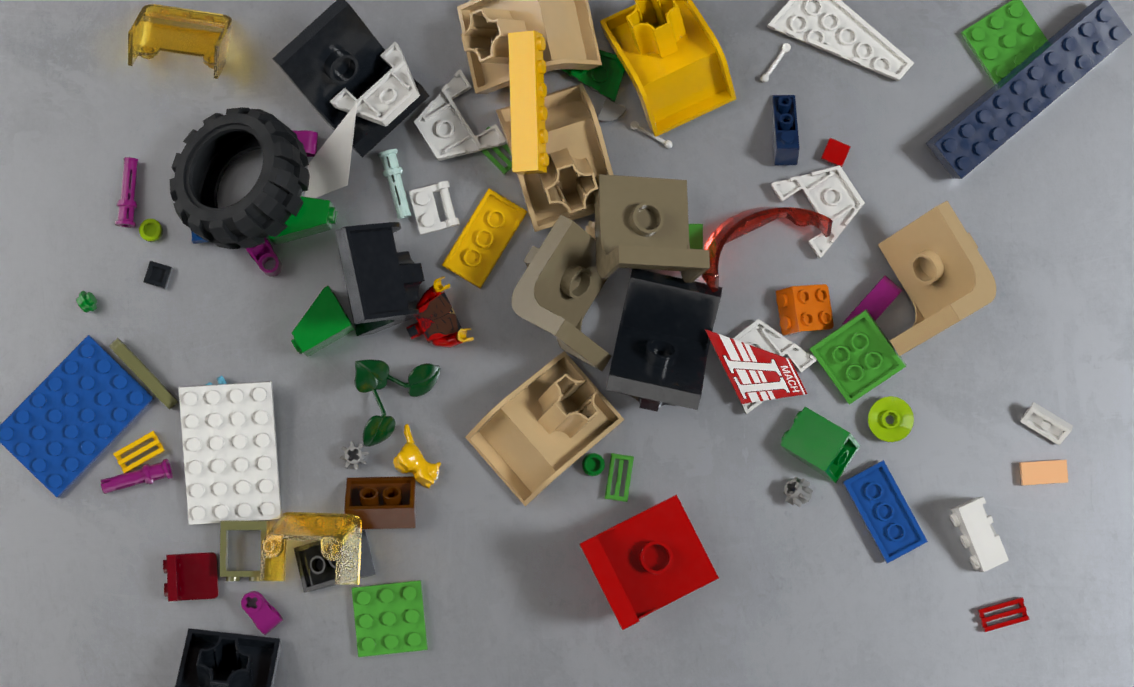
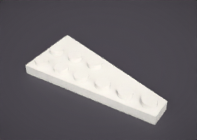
M789 0L767 25L770 29L896 81H899L914 64L912 60L841 0Z

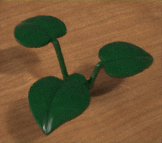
M355 361L354 383L356 389L362 393L372 391L381 411V416L371 417L365 425L363 444L366 447H370L383 442L391 436L396 425L395 419L392 416H386V411L376 390L383 389L387 385L388 379L404 388H409L408 393L410 396H422L429 392L436 384L440 374L439 365L426 363L415 367L408 376V383H404L389 375V366L384 361Z

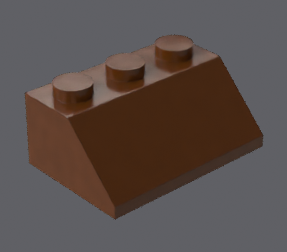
M414 476L347 478L344 507L346 530L416 528V480Z

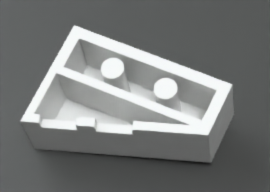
M984 497L973 498L950 509L952 512L950 515L951 521L955 527H959L962 533L960 540L965 548H969L972 555L969 557L971 564L975 570L979 569V572H985L1009 561L1000 536L996 534L991 524L994 522L992 516H988L983 507V504L986 503Z

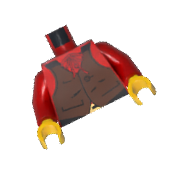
M442 276L435 279L433 285L424 292L416 304V309L420 313L416 317L418 322L406 327L411 340L424 334L428 343L432 342L434 346L451 348L463 342L473 341L474 337H466V332L471 330V328L462 329L445 292H442L450 288V284L442 286L441 280L445 278Z

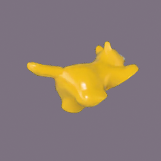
M405 424L404 435L407 443L401 448L397 456L394 457V467L403 474L413 473L415 480L420 485L429 489L438 479L441 462L433 464L426 461L414 443L410 426Z

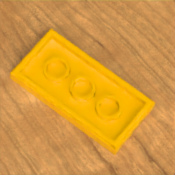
M488 188L442 263V266L481 289L528 211Z

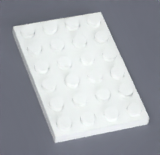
M272 381L179 387L189 525L220 523V521L281 519Z

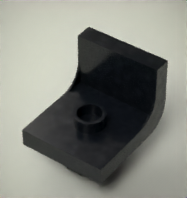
M336 0L272 58L333 130L338 127L348 113L336 109L330 101L344 88L356 99H359L392 68L380 56L385 49L345 0ZM415 79L414 82L420 96L386 127L356 116L352 148L362 158L429 97L426 90Z
M399 222L346 226L335 231L356 336L371 335L420 315L418 309L409 310L408 304L419 300V286L425 281L421 263H414L412 261L409 251L397 252L393 233L401 229V223Z
M632 269L606 390L631 396L639 402V408L658 412L659 407L663 405H677L698 410L710 339L705 329L713 331L722 287L696 281L686 283L682 278L641 269Z
M188 628L175 687H274L281 651V640L279 638Z

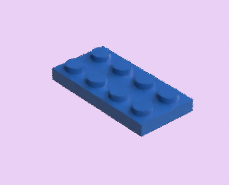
M884 460L842 482L886 563L928 542Z

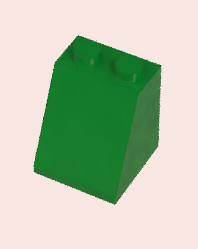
M301 196L304 203L297 216L292 214L285 222L288 227L278 236H268L273 244L280 245L332 229V224L337 222L338 211H335V207L330 200Z
M329 286L323 288L292 331L294 339L291 342L297 352L300 354L304 353L307 357L355 330Z
M804 407L802 411L797 413L794 418V424L790 430L783 434L780 444L785 451L834 483H837L861 446L850 432L807 407Z

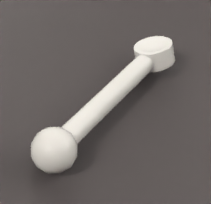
M783 44L780 54L767 72L761 75L760 80L762 82H768L771 72L784 54L790 51V44Z
M637 121L631 122L630 128L633 131L638 130L664 144V147L667 149L672 147V141L664 140L659 136L655 137L653 133L640 127Z

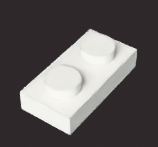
M1035 402L1031 404L1020 421L1059 446L1073 428V425Z

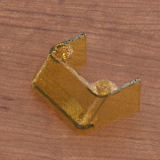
M156 4L145 5L128 32V66H133L138 56L152 59L162 50L202 56L203 63L209 68L214 69V78L218 79L226 64L232 19L227 15Z
M284 513L262 542L260 581H285L287 540L321 541L323 557L327 560L336 561V585H359L362 538L361 519L355 514Z

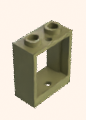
M220 521V577H226V581H240V577H249V581H263V577H269L270 521ZM228 530H261L260 571H228Z

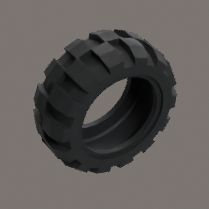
M231 108L226 110V115L221 113L211 115L203 120L204 126L198 131L193 129L183 141L186 144L181 154L176 153L171 167L175 177L169 180L170 194L175 202L173 205L182 223L188 226L192 232L207 242H212L217 247L240 249L241 247L252 248L264 244L265 237H276L288 227L285 222L292 214L297 216L304 203L301 195L303 191H308L310 174L308 169L305 168L309 165L303 143L298 140L297 134L274 115L261 109ZM262 149V170L254 187L237 203L228 207L218 208L217 191L221 178L227 168L241 155L252 150Z

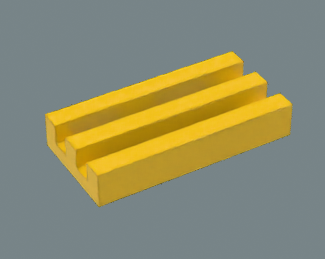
M152 431L116 451L113 455L118 460L117 462L121 466L123 473H128L165 452V449L155 431ZM153 438V442L122 459L121 455ZM157 445V450L126 466V462Z

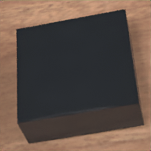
M150 261L143 282L167 289L173 268Z

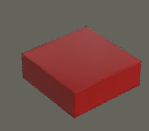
M829 138L821 160L835 166L840 165L842 168L851 146Z

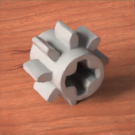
M350 441L348 449L342 447L345 455L341 456L340 459H346V468L353 464L355 470H358L359 463L367 464L363 458L369 452H362V443L355 447L353 441ZM358 450L357 455L359 459L350 461L351 456L349 452Z
M798 477L788 481L783 491L788 496L785 501L791 505L796 504L799 507L809 502L813 492L812 489L808 488L810 482Z

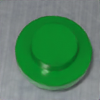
M81 291L79 297L76 298L78 306L86 313L96 310L97 299L91 292Z
M591 453L584 457L582 468L587 475L597 476L603 472L605 462L599 454Z

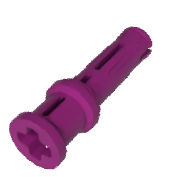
M124 158L121 199L117 202V207H119L118 220L115 221V225L119 227L134 228L136 225L133 222L134 210L137 208L136 201H134L138 163L136 158Z
M163 459L161 463L154 465L145 464L142 466V469L102 479V490L104 494L145 482L147 484H154V481L159 479H172L171 465L168 459Z

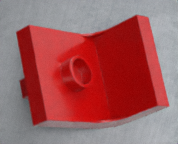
M677 495L579 544L622 630L640 622L639 620L646 615L719 579Z

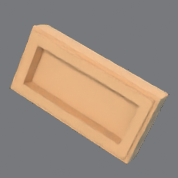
M1067 460L1019 463L1021 486L1068 483Z

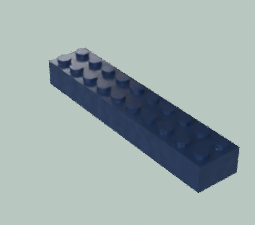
M1095 0L1007 76L926 142L927 146L952 178L962 179L1131 37L1132 33L1107 0Z

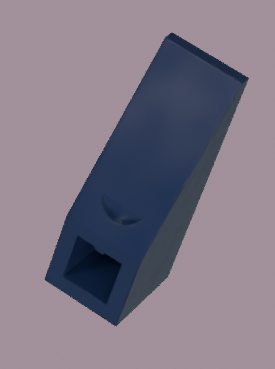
M772 95L774 165H797L800 147L795 95Z

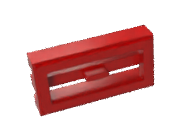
M1023 597L977 609L984 632L1030 620L1026 612V606H1024ZM1019 604L1017 609L988 617L984 616L986 612ZM1017 613L1022 615L1021 617L987 626V622Z

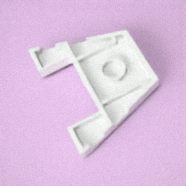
M396 42L380 55L392 68L359 99H356L344 88L330 101L336 109L348 113L357 102L356 116L386 127L420 96L403 52Z
M461 69L454 74L453 79L442 88L441 93L434 101L430 102L414 121V124L438 161L507 144L505 137L496 124L475 136L452 101L472 88Z
M840 165L792 177L787 180L773 182L770 185L781 202L802 190L827 227L825 231L808 241L819 259L826 253L865 204Z
M759 319L733 338L734 340L782 357L787 355L800 373L817 361L816 357L810 355ZM763 401L742 404L745 414H748Z

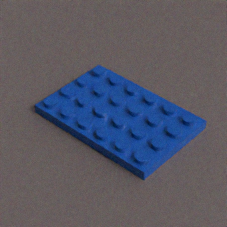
M88 335L0 425V443L52 494L59 498L155 398Z

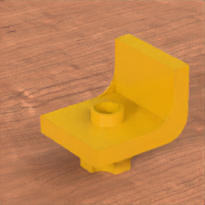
M634 0V5L600 20L605 37L637 91L648 126L655 137L736 100L729 67L722 48L692 0Z

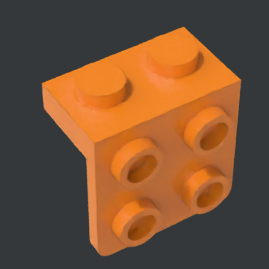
M826 284L791 286L776 291V303L778 305L780 327L783 336L806 331L829 330L834 327L829 289Z

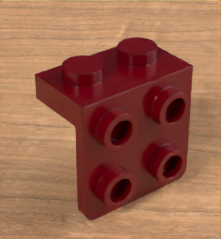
M216 553L166 555V560H163V572L167 574V583H164V595L168 597V602L215 599L219 596Z

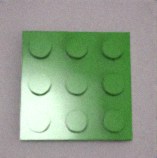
M1021 0L1008 2L961 32L994 85L1048 41Z
M867 309L810 347L813 355L849 405L906 367V363L898 355Z
M421 580L352 588L358 657L428 650Z

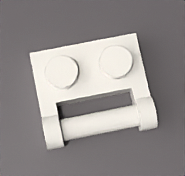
M442 181L434 185L409 191L421 236L460 225L459 219L455 217L448 190L450 188L449 181ZM436 192H440L447 218L443 222H440L433 195Z

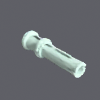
M390 149L378 153V157L382 160L383 176L388 178L397 219L412 216V214L410 213L401 179L403 169L399 167L396 156L398 153L397 149Z

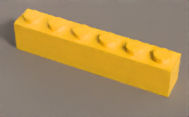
M534 30L508 33L512 172L520 175L547 173L549 156L546 152L548 132L545 129V120H547L548 112L544 99L547 95V87L544 83L546 63L543 60V50L546 47L543 34Z

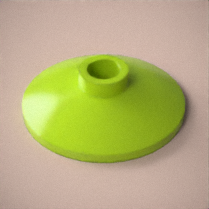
M888 396L879 399L872 405L868 413V425L871 432L878 439L885 442H897L904 439L911 432L914 424L912 409L904 400L898 397ZM887 416L893 417L892 424L886 422Z

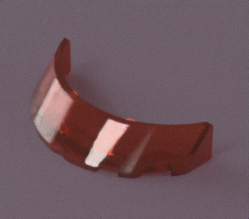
M768 206L743 211L724 221L709 237L704 250H709L710 268L702 274V278L713 292L718 291V263L723 246L779 218H787L797 226L813 225L825 237L831 235L832 219L811 210L791 207Z

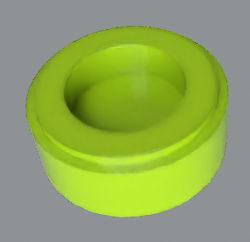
M146 219L140 224L139 233L144 240L155 242L162 237L163 227L155 219Z

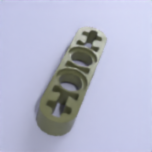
M119 338L109 345L115 354L168 409H171L179 402Z

